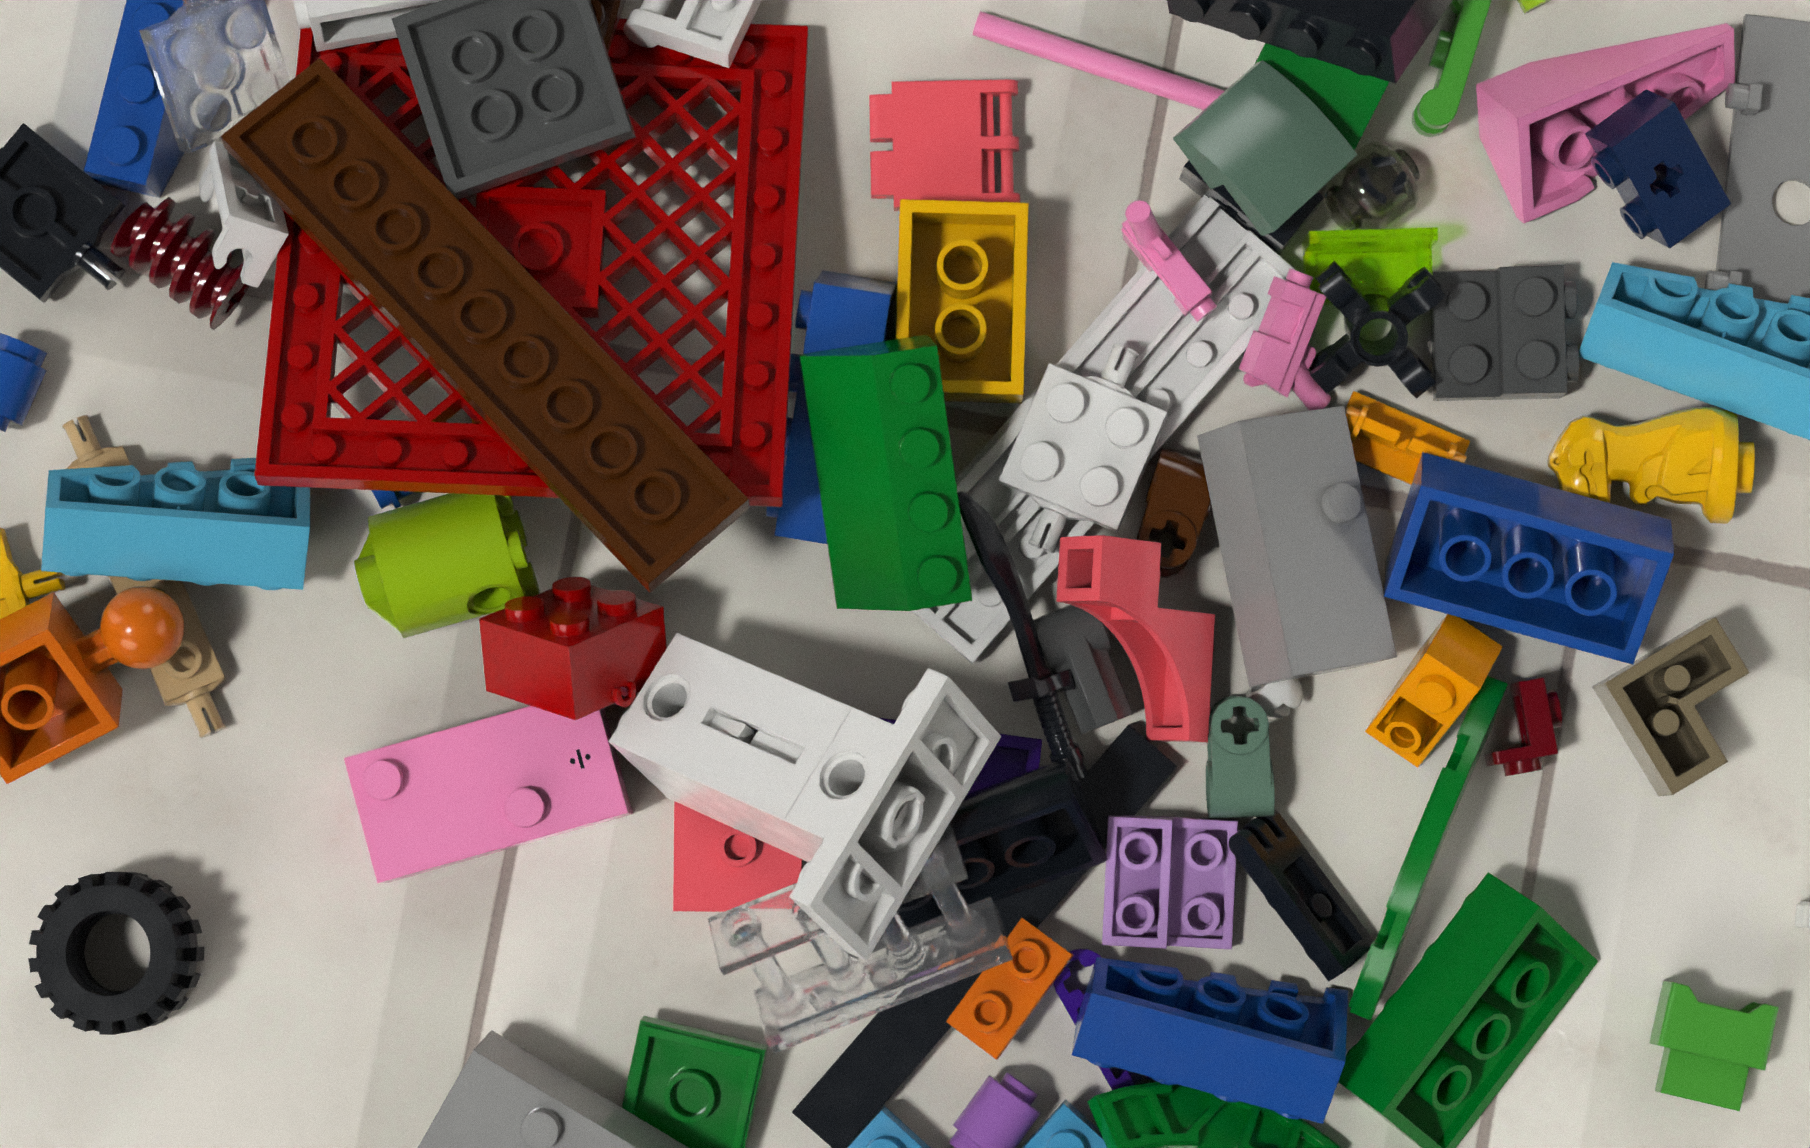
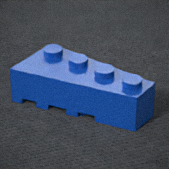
M822 270L814 282L813 292L801 290L795 328L806 330L803 354L887 341L888 326L886 325L890 304H894L897 282ZM791 353L789 392L797 394L793 418L787 417L785 451L787 458L784 471L782 507L767 506L766 516L777 518L774 536L827 544L799 354Z

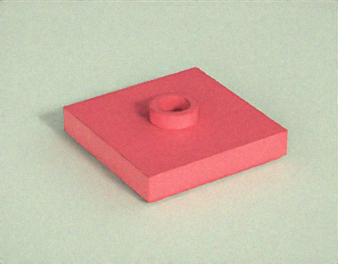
M674 801L673 911L802 912V909L789 897L798 882L799 874L803 868L802 859Z

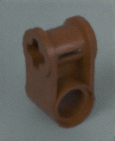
M1162 448L1145 499L1147 506L1136 540L1155 542L1152 540H1158L1162 531L1174 535L1172 545L1179 549H1173L1168 558L1161 556L1160 559L1161 578H1167L1177 575L1187 565L1196 548L1203 522L1207 520L1212 505L1203 462Z

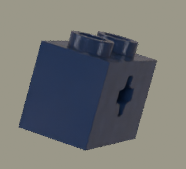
M1646 89L1585 133L1596 153L1591 158L1593 168L1608 187L1617 189L1625 203L1620 208V214L1630 230L1640 239H1644L1647 236L1668 248H1672L1731 205L1730 200L1675 102Z

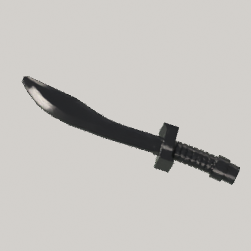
M963 491L957 492L960 514L981 565L1007 608L1029 677L1008 682L1013 702L1027 699L1034 700L1033 703L1036 707L1041 727L1043 728L1047 743H1049L1048 746L1052 750L1049 755L1051 762L1054 763L1067 758L1072 764L1079 780L1088 775L1083 763L1085 757L1079 743L1074 742L1057 692L1075 689L1070 669L1051 673L1050 668L1047 667L1029 604L1013 557L1003 535L989 513Z

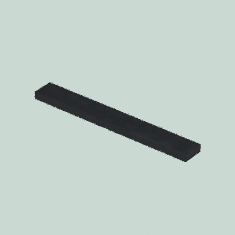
M1129 724L1087 771L1088 775L1080 780L1095 818L1104 849L1107 848L1108 816H1135L1177 767ZM1089 868L965 912L793 1109L792 1113L830 1147L846 1148L951 1028V1025L946 1020L1020 919L1024 918L1037 928Z

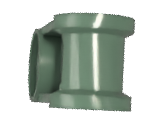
M1235 695L1224 697L1213 705L1209 717L1208 761L1206 762L1209 819L1274 816L1275 787L1273 765L1270 759L1267 714L1261 705L1251 698ZM1240 706L1242 716L1253 718L1254 726L1253 730L1243 731L1242 742L1234 743L1233 734L1221 730V721L1232 718L1233 707Z

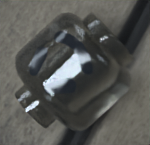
M1375 141L1355 151L1357 156L1326 184L1327 190L1323 193L1325 207L1331 218L1341 229L1348 233L1356 231L1369 237L1382 233L1415 209L1419 198L1416 182L1420 178V173L1411 156L1402 149L1394 151L1389 146Z

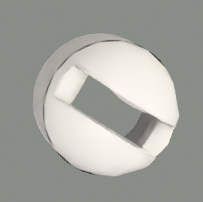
M1297 678L1253 686L1247 692L1246 697L1259 703L1267 716L1283 718L1290 714V707L1296 709L1301 705L1303 698L1302 684Z

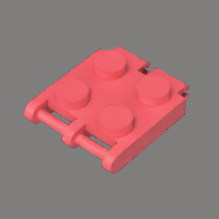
M1009 79L892 82V94L869 95L870 142L893 143V151L870 152L871 198L894 199V211H900V199L1020 203V194L1014 193L1013 152L1019 151V137L1013 136L1012 96L1018 95V81ZM993 97H999L1000 136H994ZM994 153H1000L1001 193H995Z

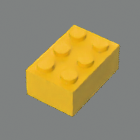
M900 199L896 339L928 335L934 341L938 349L945 402L1022 404L1024 395L1029 203Z

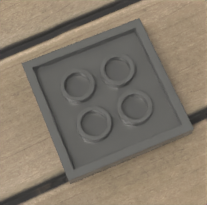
M442 0L391 18L446 188L458 200L636 137L590 0Z

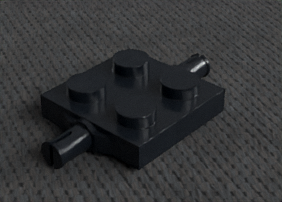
M24 123L4 147L0 149V268L44 303L68 275L80 268L101 283L106 290L112 289L117 283L100 270L99 266L102 265L119 280L123 277L125 269L116 264L97 247L100 244L102 234L123 210L125 205Z

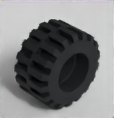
M105 872L78 878V883L65 885L54 895L58 899L52 905H44L37 916L43 922L40 930H32L29 944L36 945V958H28L30 973H39L41 983L35 986L41 998H50L54 1003L50 1010L60 1019H71L74 1021L72 1027L85 1032L94 1030L99 1031L100 1035H115L143 1030V1028L157 1025L168 1019L167 1015L169 1013L179 1010L188 1000L185 997L189 988L196 987L201 974L195 971L197 962L204 960V947H198L196 934L202 933L198 919H191L187 912L191 908L190 904L183 896L174 895L171 892L172 886L162 880L148 878L146 874L136 872ZM111 914L128 915L137 921L145 931L150 944V961L146 973L134 987L124 991H112L100 985L92 977L85 961V944L88 934L101 918Z

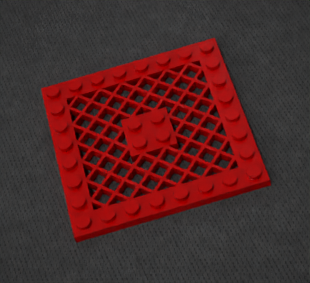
M620 18L608 55L619 87H626L621 91L626 109L648 94L664 111L643 128L629 115L636 137L624 142L610 155L603 149L587 154L596 166L575 183L556 165L477 193L476 208L466 198L458 201L749 499V506L782 507L808 56V26L750 24L730 68L660 45L647 48L635 44L627 38L623 31L627 19ZM311 27L301 29L296 76L320 58L446 187L442 173L430 162L436 157L430 137L416 147L401 132V130L422 115V111L398 38L317 52ZM364 76L371 77L365 83H363ZM395 83L410 100L387 117L372 101ZM666 89L690 90L676 100ZM729 91L741 92L740 102ZM711 96L727 114L709 129L705 130L690 112ZM677 123L694 141L672 158L655 140ZM738 128L737 160H735L719 143ZM644 151L660 168L638 186L625 173L622 167ZM707 153L724 171L702 188L685 170ZM546 175L557 188L532 186ZM610 178L626 196L607 211L606 190L595 189ZM674 181L690 199L668 216L651 198ZM735 185L732 218L716 200ZM637 209H640L656 227L634 244L617 226ZM284 211L289 235L277 254L254 474L257 484L262 486L559 498ZM703 211L720 230L702 245L698 246L681 228ZM606 237L622 255L603 269L604 242ZM670 239L687 257L664 275L647 256ZM731 243L730 273L728 277L711 259ZM636 267L651 282L652 286L629 303L613 284ZM700 270L717 288L697 305H694L677 287L696 271ZM344 284L360 302L340 317ZM602 296L618 314L595 332L583 318H599L600 297ZM666 298L683 316L660 334L643 315L662 299ZM728 302L725 337L707 318ZM373 315L389 333L364 352L349 334ZM632 326L648 345L625 363L608 344L628 327ZM696 328L713 348L693 365H690L673 346ZM339 344L354 362L335 376L337 345ZM403 346L419 365L397 383H394L378 365ZM662 357L679 376L658 394H655L638 375ZM724 361L721 397L707 383L704 377ZM368 375L384 393L359 413L342 394ZM430 378H433L449 396L424 415L408 396ZM692 388L710 408L687 426L669 406ZM332 404L345 418H330ZM397 406L411 421L380 419ZM463 409L476 424L450 423L446 421ZM720 421V434L706 433Z

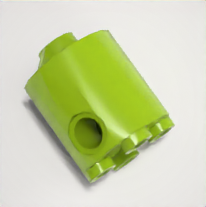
M449 493L369 516V535L358 559L354 560L359 586L368 609H371L397 629L403 638L497 612L505 608L507 601L517 597H533L540 594L531 562H528L524 548L528 546L523 524L518 510L514 508L511 496Z

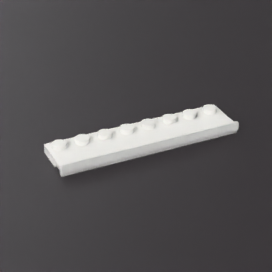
M1206 195L1199 200L1168 237L1212 290L1213 293L1210 298L1217 307L1199 322L1190 313L1185 317L1174 303L1175 297L1153 270L1149 272L1143 265L1055 365L1079 376H1096L1100 378L1114 343L1123 345L1125 349L1117 370L1121 365L1127 348L1139 354L1124 388L1137 400L1168 413L1149 461L1246 351L1253 330H1259L1271 299L1268 291L1274 276L1285 280L1289 268L1295 270L1250 230H1245L1219 207L1220 204L1213 198H1208ZM1039 385L956 478L957 492L963 491L972 497L989 513L998 526L1013 557L1027 601L1059 565L1060 537L1084 536L1095 524L1091 521L1067 519L1053 554L1042 549L1050 527L1046 532L1040 549L1030 545L1028 541L1033 535L1043 508L1030 496L1004 486L998 481ZM961 516L972 601L913 610L912 612L973 664L1011 619L997 589L981 565Z

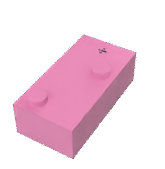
M528 706L344 758L377 883H390L632 815L633 811L616 749L608 742L612 735L605 709L602 708L575 721L533 706Z

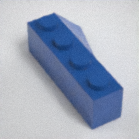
M126 0L84 172L98 184L161 198L198 128L197 121L211 95L215 96L226 75L224 71L241 39L244 40L254 23L256 19L254 14L262 0Z
M1097 957L1077 1016L1072 1056L1087 1059L1099 1067H1116L1149 1076L1161 1084H1178L1211 1093L1223 1101H1240L1273 1110L1289 1119H1306L1323 1124L1346 1062L1348 990L1326 987L1323 998L1299 995L1296 983L1274 980L1271 981L1268 990L1239 986L1234 975L1210 972L1209 976H1205L1199 979V981L1185 980L1182 973L1175 967Z

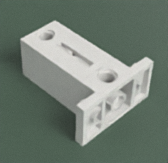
M676 633L634 702L622 715L617 729L608 742L667 798L807 861L789 897L846 952L867 961L1000 740L1001 735L949 676L930 668L926 670L917 687L908 694L900 715L895 723L891 724Z

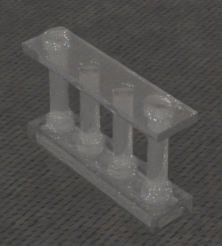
M951 823L947 826L901 903L902 905L931 893L943 916L907 929L900 915L896 912L882 935L883 939L879 940L867 961L847 953L789 897L797 883L707 918L718 966L723 975L750 965L763 986L753 991L764 1037L773 1053L780 1052L1013 960L999 911L992 898L988 897L967 905L956 885L957 882L968 879V875ZM810 941L823 963L787 976L774 955Z

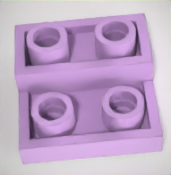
M1108 816L1106 849L1108 860L1106 861L1102 945L1164 949L1167 946L1232 950L1236 857L1229 848V839L1238 831V819Z

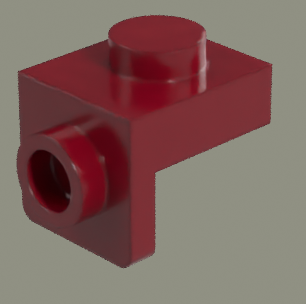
M1538 678L1509 685L1521 747L1484 754L1486 766L1503 764L1505 776L1543 770L1541 757L1558 754L1554 728L1562 727V712L1559 698L1555 689L1546 691L1544 678Z

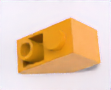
M1446 614L1417 652L1365 732L1418 768L1480 690L1503 646L1460 617Z

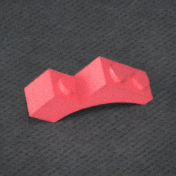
M1105 535L1060 537L1056 602L1070 604L1093 615L1115 635L1123 646L1134 667L1142 691L1146 718V739L1162 742L1208 743L1215 614L1158 608L1161 577V543Z

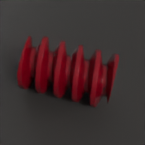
M170 197L154 208L148 202L141 204L119 228L111 244L110 252L118 258L130 255L129 267L137 273L150 270L149 282L157 288L170 285L169 297L178 304L191 299L189 304L190 313L198 319L211 314L210 328L215 330L233 313L250 286L243 284L240 275L243 263L236 268L230 266L235 251L233 250L227 256V263L221 269H216L212 251L209 250L216 232L211 228H207L195 238L190 236L189 234L196 217L188 212L174 223L169 220L176 203Z

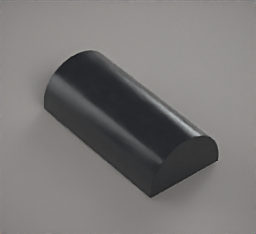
M1065 758L968 793L878 943L1107 861V855L1095 818L1070 761Z

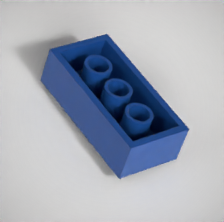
M1422 452L1386 559L1384 597L1633 665L1674 556L1672 523L1670 519Z

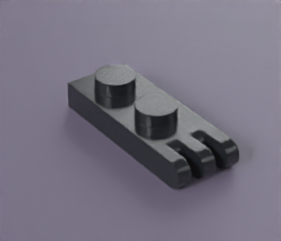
M1274 810V816L1252 819L1241 830L1230 837L1229 848L1328 982L1345 972L1370 949L1374 939L1278 811Z

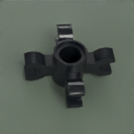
M1335 261L1315 277L1320 284L1318 286L1319 289L1344 315V329L1346 332L1334 344L1319 351L1309 367L1311 370L1310 376L1326 394L1342 383L1361 362L1376 367L1388 365L1416 399L1436 383L1430 375L1432 372L1428 366L1407 345L1408 332L1406 325L1417 316L1432 309L1446 296L1440 289L1442 287L1441 284L1425 266L1409 277L1390 298L1380 294L1363 295ZM1385 319L1392 323L1388 334L1380 340L1367 341L1359 336L1362 327L1370 320Z

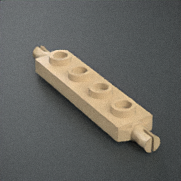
M88 415L77 417V423L85 438V442L82 441L73 419L63 424L62 427L66 431L78 458L66 469L131 465L123 446L101 449L89 422ZM108 576L116 595L128 588L148 586L165 592L177 603L184 619L185 628L182 643L173 657L157 667L149 668L165 706L187 704L199 731L200 738L211 735V730L202 711L206 712L215 733L224 729L226 726L221 720L210 693L225 680V676L183 582L159 579L136 581L127 577Z

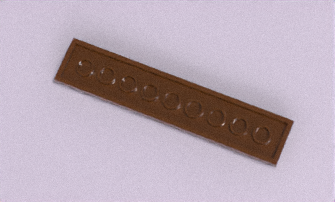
M320 58L220 136L224 148L649 593L750 509L749 499Z

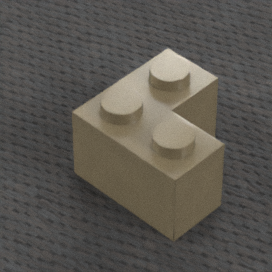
M1714 617L1689 628L1634 661L1633 665H1627L1592 687L1657 795L1668 796L1674 795L1728 762L1696 710L1695 705L1750 672L1719 621Z

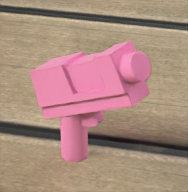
M1145 201L1132 202L1125 212L1127 220L1122 223L1123 240L1149 272L1153 270L1175 297L1174 303L1185 317L1190 313L1199 322L1217 307L1210 298L1213 293L1212 290L1158 225L1149 204Z
M1289 268L1285 280L1275 276L1268 291L1271 299L1259 330H1253L1239 369L1246 373L1243 378L1246 385L1251 387L1265 385L1287 398L1292 389L1309 411L1324 409L1329 404L1331 396L1328 393L1326 394L1310 376L1308 369L1316 356V350L1309 346L1308 343L1326 296L1309 289L1313 280L1312 276Z

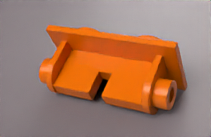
M1021 918L946 1022L998 1060L1074 955L1024 918Z

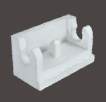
M214 141L209 150L211 161L199 182V191L203 202L209 201L213 196L215 188L223 228L212 249L214 266L216 269H221L227 263V256L231 251L242 249L244 263L240 275L243 284L258 288L289 235L284 211L224 148V145Z

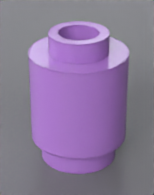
M1008 1072L1000 1082L989 1075L953 1124L958 1130L949 1143L955 1148H1016L1041 1114L1031 1105L1038 1094Z

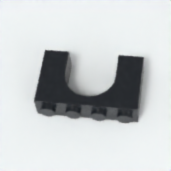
M1167 0L1170 14L1180 16L1186 21L1199 22L1234 33L1247 40H1257L1292 51L1301 57L1315 58L1350 69L1359 75H1369L1396 84L1453 0Z

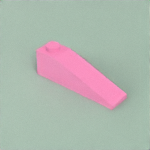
M1725 23L1533 61L1476 84L1479 137L1516 217L1522 223H1527L1577 202L1592 191L1595 187L1591 179L1598 174L1592 166L1591 158L1596 153L1585 133L1647 89L1675 102L1685 120L1724 91L1729 83H1734V28Z

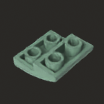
M1263 60L1251 67L1173 137L1176 144L1209 188L1213 189L1224 185L1261 236L1276 231L1357 156L1351 145L1322 111L1293 83Z

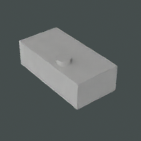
M1344 406L1240 420L1197 435L1249 687L1346 670L1396 658L1394 640Z
M493 1030L472 1051L418 1148H688Z

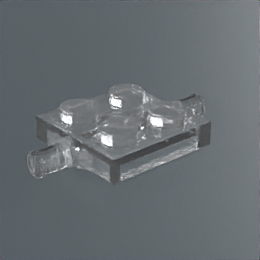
M182 0L184 6L178 8L167 20L139 30L180 152L192 153L212 145L214 141L222 142L220 137L222 134L291 81L265 0Z

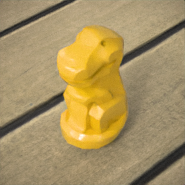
M1695 407L1674 411L1637 424L1618 426L1590 416H1580L1570 421L1559 435L1548 456L1547 464L1556 474L1560 490L1610 503L1612 481H1623L1629 484L1630 499L1636 505H1645L1655 497L1676 504H1698L1701 506L1703 515L1710 523L1728 524L1734 514L1736 493L1752 492L1755 447L1754 442H1739L1737 414L1722 408Z

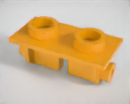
M1352 392L1345 412L1356 462L1412 485L1422 452L1465 463L1467 458L1465 453L1470 444L1469 440L1358 392Z

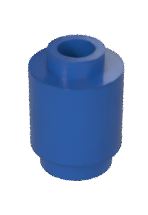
M0 333V431L6 432L10 422L23 426L47 370L42 368L47 353Z

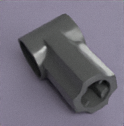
M1072 605L1033 619L1042 652L1051 673L1070 669L1075 689L1064 691L1081 734L1132 715L1120 678L1116 674L1108 651H1111V646L1102 622L1088 612Z

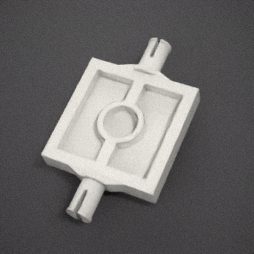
M1113 344V349L1100 378L1096 376H1079L1053 364H1048L998 480L1000 484L1030 496L1043 508L1033 535L1028 541L1030 545L1040 549L1046 532L1050 527L1042 546L1043 551L1054 553V548L1067 519L1091 521L1118 533L1168 417L1167 411L1137 400L1124 388L1139 354L1127 348L1121 365L1117 370L1125 352L1124 346L1120 344Z

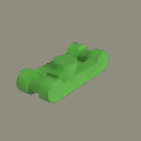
M1453 0L1450 3V9L1456 15L1451 32L1440 29L1429 61V66L1439 69L1434 88L1422 96L1412 113V123L1419 134L1425 137L1439 136L1454 119L1491 0Z

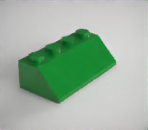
M920 335L799 354L837 609L913 611L972 601L937 345L928 335Z
M1488 872L1475 890L1465 898L1459 911L1436 941L1426 949L1420 962L1397 992L1387 1000L1383 1010L1358 1043L1348 1051L1338 1083L1420 1148H1456L1588 976L1598 960L1543 908Z

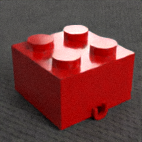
M584 577L559 579L552 584V589L533 597L524 596L511 599L505 603L504 609L479 619L486 691L575 721L613 703L621 707L630 706L635 700L636 693L640 692L667 649L664 606L637 599L636 594L631 591H611L591 585V581Z

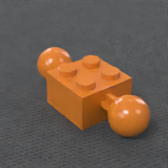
M148 586L132 587L120 592L111 599L104 609L100 628L87 635L82 633L54 592L0 619V775L6 784L119 727L123 689L107 667L120 662L131 668L148 669L157 667L173 657L182 643L185 627L179 606L168 594Z

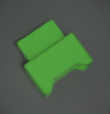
M1663 981L1649 1042L1650 1044L1664 1047L1655 1091L1740 1111L1749 1067L1764 1071L1766 1069L1779 1007L1751 1002L1739 1011L1699 1002L1687 985Z

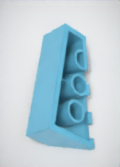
M1612 262L1580 346L1579 357L1810 440V298L1791 295L1788 304L1753 298V288L1728 283L1727 288H1721L1716 291L1698 288L1695 278L1691 276Z
M256 458L231 459L230 470L197 471L192 461L168 463L166 468H162L156 474L140 475V472L133 465L49 470L41 571L61 572L69 576L89 574L127 577L136 581L152 579L187 581L203 586L229 584L257 586L265 590H279L282 588L303 590L310 534V487L258 485L254 476Z

